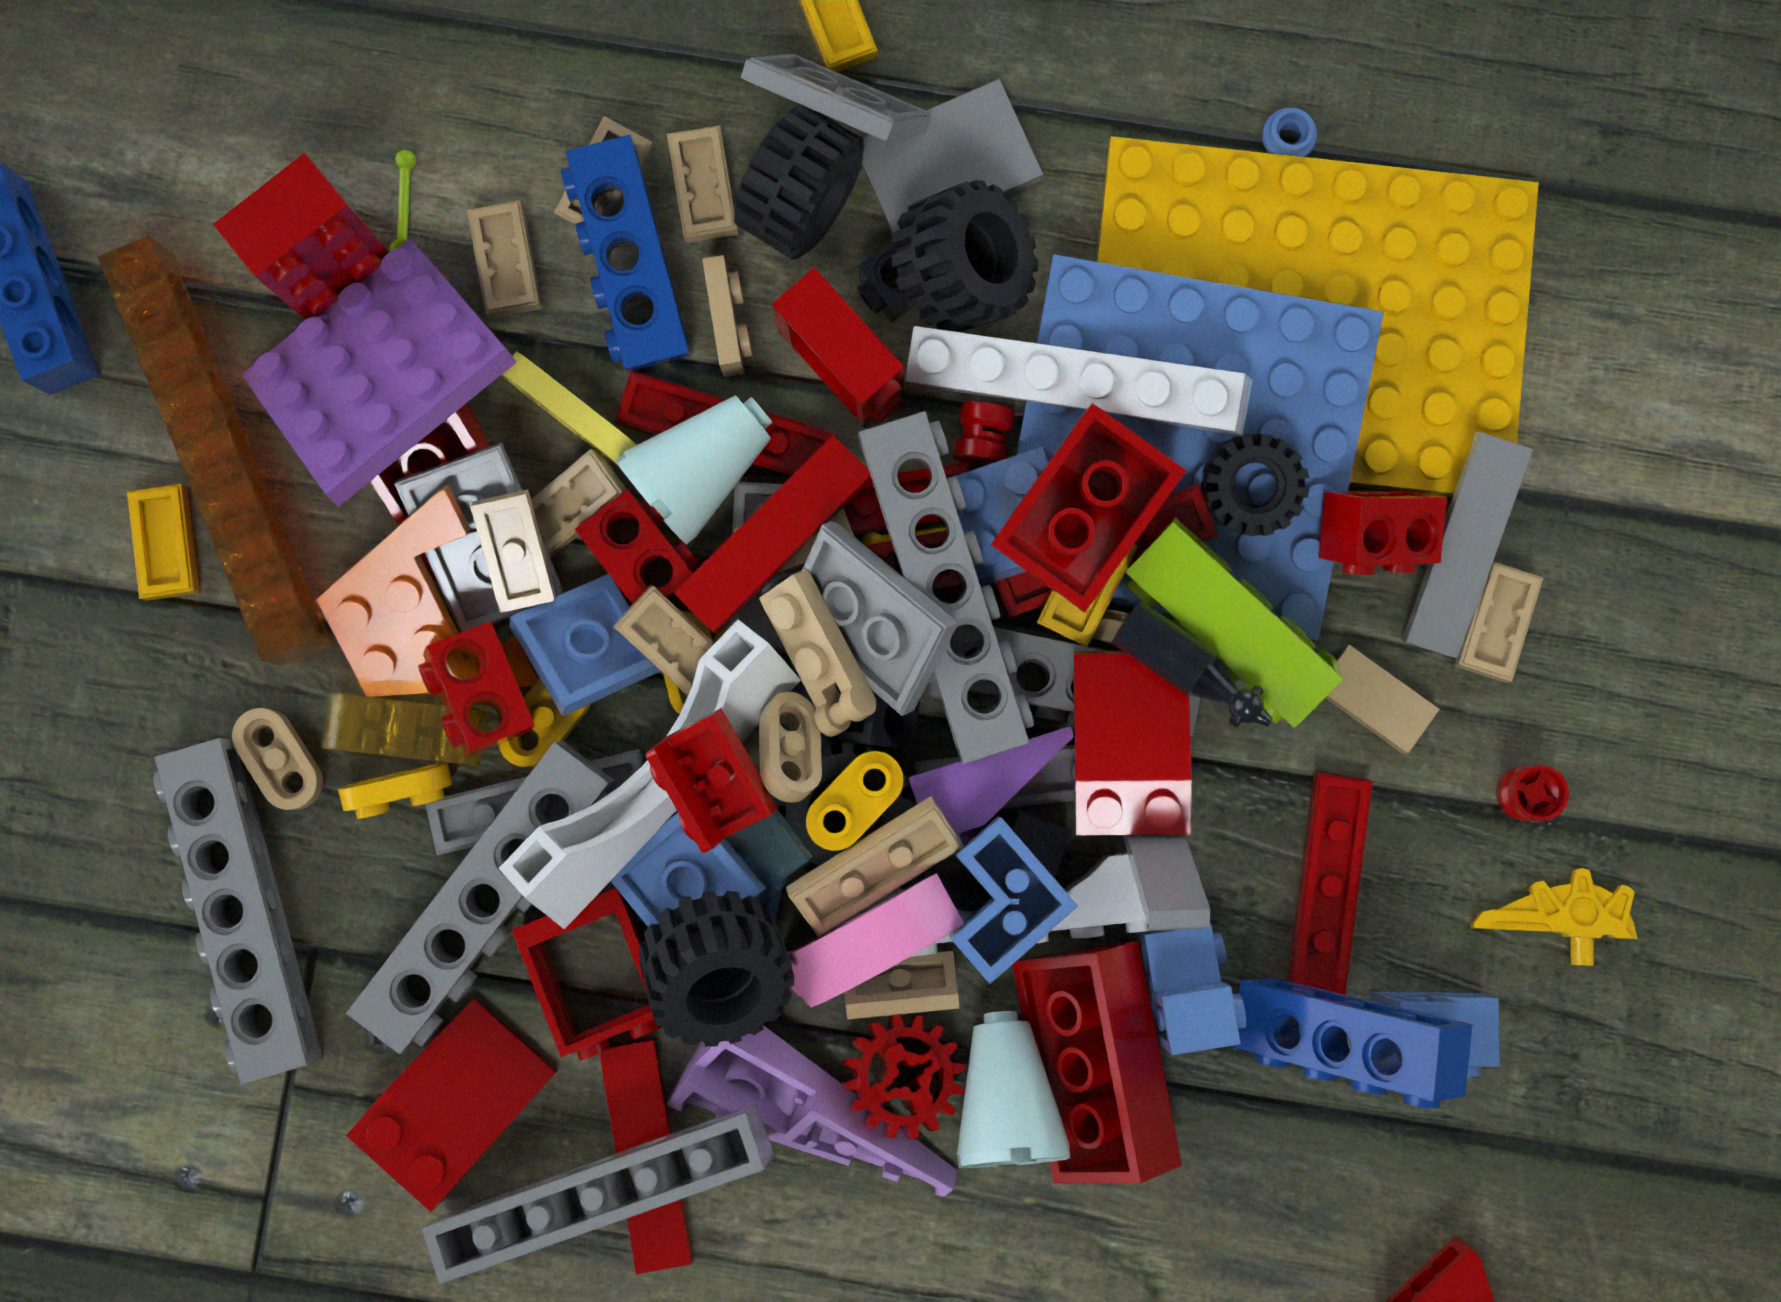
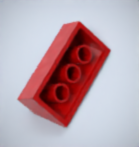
M1131 941L1095 945L1021 959L1013 963L1012 967L1022 1020L1030 1023L1070 1144V1158L1050 1162L1053 1183L1141 1184L1182 1166L1139 942Z

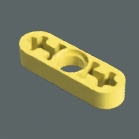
M516 351L512 356L516 363L505 371L502 376L592 448L598 449L606 459L619 467L616 459L624 451L636 446V444L533 362Z

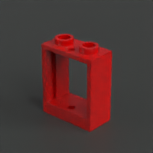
M815 267L772 303L779 334L863 427L873 418L878 423L882 422L901 405L903 400L899 395L904 392V366Z
M617 888L597 895L565 929L548 916H545L512 930L560 1057L577 1052L579 1060L582 1061L612 1048L608 1040L610 1037L629 1030L631 1038L636 1039L663 1027L656 1024L650 1004H647L577 1032L543 944L547 940L615 913L645 988L638 952L640 943L646 941L634 909Z

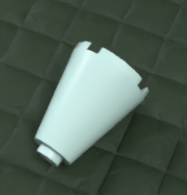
M735 395L624 451L616 461L650 506L653 505L662 517L665 518L663 521L687 545L696 538L770 441L771 437L765 429L773 422L752 397L742 403Z
M1016 1011L984 1014V1024L973 1027L957 1148L959 1168L999 1167V1165H1027L1067 1160V1158H1070V1144L1030 1023L1028 1021H1018Z

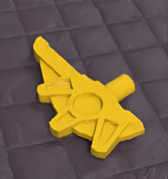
M1585 868L1572 870L1569 884L1549 888L1544 881L1533 882L1528 886L1530 895L1515 900L1497 910L1481 911L1470 923V928L1553 932L1561 934L1563 937H1570V965L1594 966L1595 938L1607 935L1615 939H1638L1635 925L1630 915L1635 891L1629 886L1618 885L1611 893L1600 886L1594 885L1590 870Z

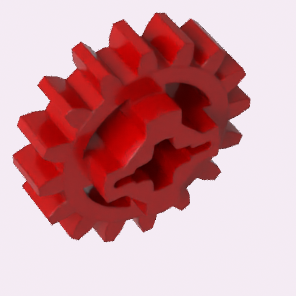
M900 1014L889 1016L888 1030H885L877 1021L870 1023L868 1030L872 1039L868 1041L861 1037H855L851 1042L855 1049L860 1052L858 1058L843 1059L842 1065L850 1070H854V1078L841 1083L842 1089L856 1090L858 1096L848 1106L850 1111L856 1112L866 1109L869 1112L863 1124L867 1129H873L881 1121L884 1122L883 1133L884 1137L895 1138L900 1126L903 1127V1132L907 1139L918 1138L919 1124L921 1123L930 1132L939 1130V1123L935 1115L940 1113L946 1116H953L956 1110L947 1100L950 1095L964 1094L965 1088L953 1083V1075L964 1071L965 1064L951 1063L949 1058L958 1048L956 1042L941 1045L938 1040L942 1034L943 1027L940 1025H934L926 1032L922 1031V1016H912L907 1027H904ZM896 1038L914 1040L926 1049L916 1054L906 1052L903 1045L896 1041ZM873 1056H875L878 1061L875 1080L868 1083L870 1062ZM896 1065L899 1067L921 1065L913 1070V1074L907 1079L910 1088L907 1086L886 1088L894 1083L893 1079L899 1075ZM937 1071L938 1082L932 1097L929 1087L932 1074ZM891 1099L901 1101L905 1110L910 1111L911 1115L900 1116L892 1114L880 1105Z

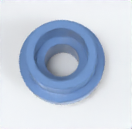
M1298 108L1277 110L1268 118L1262 131L1264 147L1271 154L1306 157L1313 149L1317 139V129L1313 119L1305 111ZM1290 130L1294 132L1297 142L1294 144L1285 143L1280 137V131Z

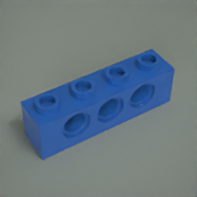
M631 135L567 150L566 155L570 167L561 169L562 180L569 201L579 200L584 221L575 223L576 231L584 256L593 254L599 275L590 277V282L598 309L608 307L613 329L605 330L604 332L613 363L622 361L624 369L630 372L631 370L635 371L692 356L638 153ZM606 190H617L624 194L622 210L611 217L598 214L596 211V201L599 195ZM622 243H631L638 247L639 250L637 264L627 271H618L612 268L610 263L612 250ZM636 296H645L651 299L654 306L652 317L642 325L628 323L624 314L627 302Z
M0 161V324L21 380L51 395L100 375L28 182Z
M1276 978L1240 981L1239 993L1245 1008L1246 1028L1238 1029L1241 1044L1234 1045V1048L1256 1054L1257 1063L1272 1067H1289L1290 1063L1303 1066L1304 1076L1319 1080H1337L1338 1076L1351 1079L1352 1088L1365 1093L1387 1094L1388 1090L1403 1093L1404 1103L1422 1108H1440L1441 1100L1466 1096L1473 1024ZM1347 1035H1348V1037H1349V1039H1350V1044H1351V1048H1350V1049H1349L1348 1044H1347ZM1397 1047H1399L1402 1054V1064L1397 1057Z

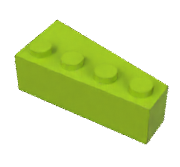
M1174 516L1128 565L1125 573L1132 580L1127 586L1141 601L1153 608L1158 602L1174 617L1171 620L1174 624L1216 652L1235 685L1240 680H1243L1251 689L1254 685L1261 687L1264 691L1261 696L1264 708L1272 717L1274 723L1277 724L1284 718L1293 728H1296L1344 680L1337 659L1324 648L1317 654L1313 650L1316 646L1306 636L1302 628L1289 617L1281 616L1279 619L1272 612L1274 607L1260 591L1242 577L1237 580L1230 573L1232 568Z

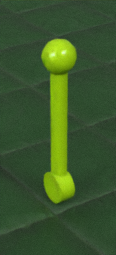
M401 150L395 157V163L400 169L397 239L391 243L390 252L399 248L408 240L411 170L417 162L416 156L409 150Z

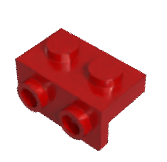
M722 708L666 736L646 752V758L650 763V771L654 781L661 789L667 792L679 813V821L683 831L690 839L696 842L702 853L714 849L724 838L771 816L779 808L773 796L763 785L758 770Z

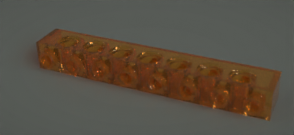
M148 235L97 256L260 660L284 666L331 646L332 642L174 255Z

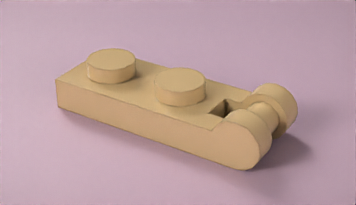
M809 570L791 575L759 597L764 610L816 707L814 721L820 732L826 736L833 737L845 731L850 726L851 720L858 722L872 715L876 710L875 696ZM836 684H837V686H838V688H839V690H840V692H841V695H840L838 689H837L836 686H835Z

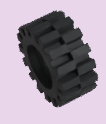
M1247 434L1226 441L1225 445L1218 447L1212 453L1213 458L1209 463L1205 464L1203 470L1205 472L1204 482H1201V492L1205 493L1207 508L1215 516L1214 519L1220 525H1224L1229 530L1254 537L1255 535L1267 536L1274 534V531L1277 529L1288 527L1292 524L1290 520L1295 515L1299 516L1304 509L1301 503L1303 498H1308L1310 489L1305 488V479L1309 478L1308 470L1302 467L1300 461L1303 458L1298 451H1293L1289 447L1290 444L1286 441L1276 439L1272 435ZM1257 462L1264 464L1272 471L1276 480V488L1272 498L1267 503L1258 507H1248L1236 497L1233 483L1237 472L1243 466Z

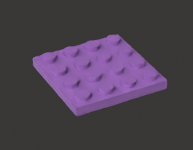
M410 238L399 248L389 252L382 259L379 269L361 283L355 282L345 287L339 294L337 302L318 317L313 316L304 320L292 334L271 351L258 357L254 364L241 375L325 495L339 507L516 363V360Z

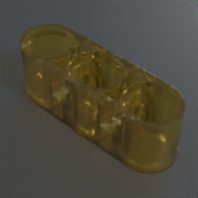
M328 693L320 748L480 766L482 752L466 758L462 746L454 749L451 747L440 721V717L448 714L444 705ZM470 709V723L475 729L485 732L487 711Z

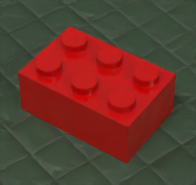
M305 153L213 224L251 273L305 320L313 316L318 317L338 301L339 294L345 287L355 282L361 283L380 268L382 259L389 253L353 207Z

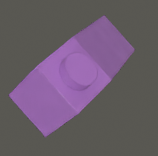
M1071 726L1028 739V744L965 764L959 761L909 777L908 781L911 785L916 805L932 796L960 837L962 844L969 842L974 837L972 829L984 826L1074 737Z

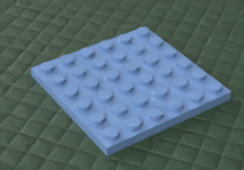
M1053 254L1036 344L1245 373L1253 380L1243 436L1247 434L1272 435L1276 439H1282L1289 443V447L1293 451H1298L1303 458L1300 461L1303 468H1307L1309 478L1305 479V488H1310L1308 498H1303L1301 506L1304 509L1299 516L1295 515L1290 520L1292 524L1285 529H1277L1274 531V534L1267 536L1255 535L1254 537L1231 531L1224 525H1220L1209 510L1218 537L1204 543L1228 563L1232 568L1230 573L1237 580L1242 577L1265 596L1274 607L1272 612L1279 619L1281 616L1289 617L1305 631L1309 639L1318 640L1334 561L1318 558L1324 492L1348 491L1384 312ZM1026 401L1016 455L1043 446L1049 452L1051 458L1085 410ZM1109 414L1187 470L1171 493L1193 484H1199L1201 489V482H1204L1205 472L1203 470L1205 464L1209 463L1213 458L1212 453L1218 447L1225 445L1226 441L1234 437H1240V435ZM1257 462L1249 463L1237 472L1233 483L1234 493L1238 500L1248 507L1264 505L1272 498L1275 492L1276 480L1274 474L1264 464ZM1124 573L1109 604L1135 608L1141 600L1127 586L1132 580L1127 573ZM1158 602L1153 607L1157 612L1170 614Z

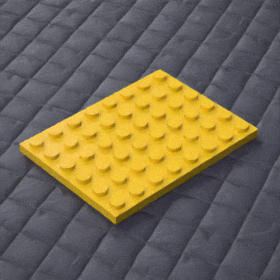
M1110 137L1096 262L1384 312L1349 486L1389 491H1412L1453 497L1475 432H1482L1517 444L1539 182Z

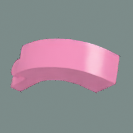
M937 873L907 887L822 936L787 952L794 973V986L791 989L798 996L803 997L806 1005L812 1008L875 977L963 926L964 922Z

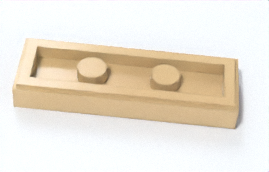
M930 796L786 886L787 893L811 928L820 937L964 846L933 797Z

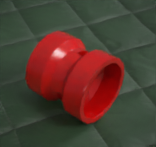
M979 401L962 403L959 422L963 426L962 436L955 441L953 459L962 463L968 462L969 465L984 467L1007 459L1009 449L1004 443L1005 435L1012 430L1015 412L1008 407L994 403Z
M1544 765L1512 768L1502 775L1497 784L1496 797L1502 811L1512 819L1520 821L1551 820L1562 813L1568 803L1569 789L1562 774L1552 767Z

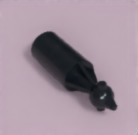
M1143 601L1133 609L1113 638L1112 644L1187 697L1190 695L1229 704V712L1231 714L1229 722L1231 725L1238 727L1241 723L1254 722L1268 727L1273 721L1264 708V702L1261 697L1264 691L1261 687L1254 685L1252 689L1238 690L1216 652Z

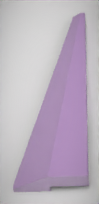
M764 1025V1030L754 1036L751 1033L741 1037L742 1041L730 1044L728 1040L719 1042L716 1047H705L704 1042H700L672 1089L666 1103L667 1106L679 1111L688 1103L716 1112L715 1118L757 1104L765 1130L768 1132V1139L847 1166H849L853 1158L883 1167V1177L898 1182L901 1174L918 1178L934 1186L935 1194L945 1197L954 1190L958 1173L957 1169L918 1140L907 1139L902 1128H899L895 1138L884 1137V1122L882 1121L875 1128L867 1129L863 1124L869 1112L866 1109L851 1112L848 1107L858 1096L851 1090L842 1089L839 1081Z

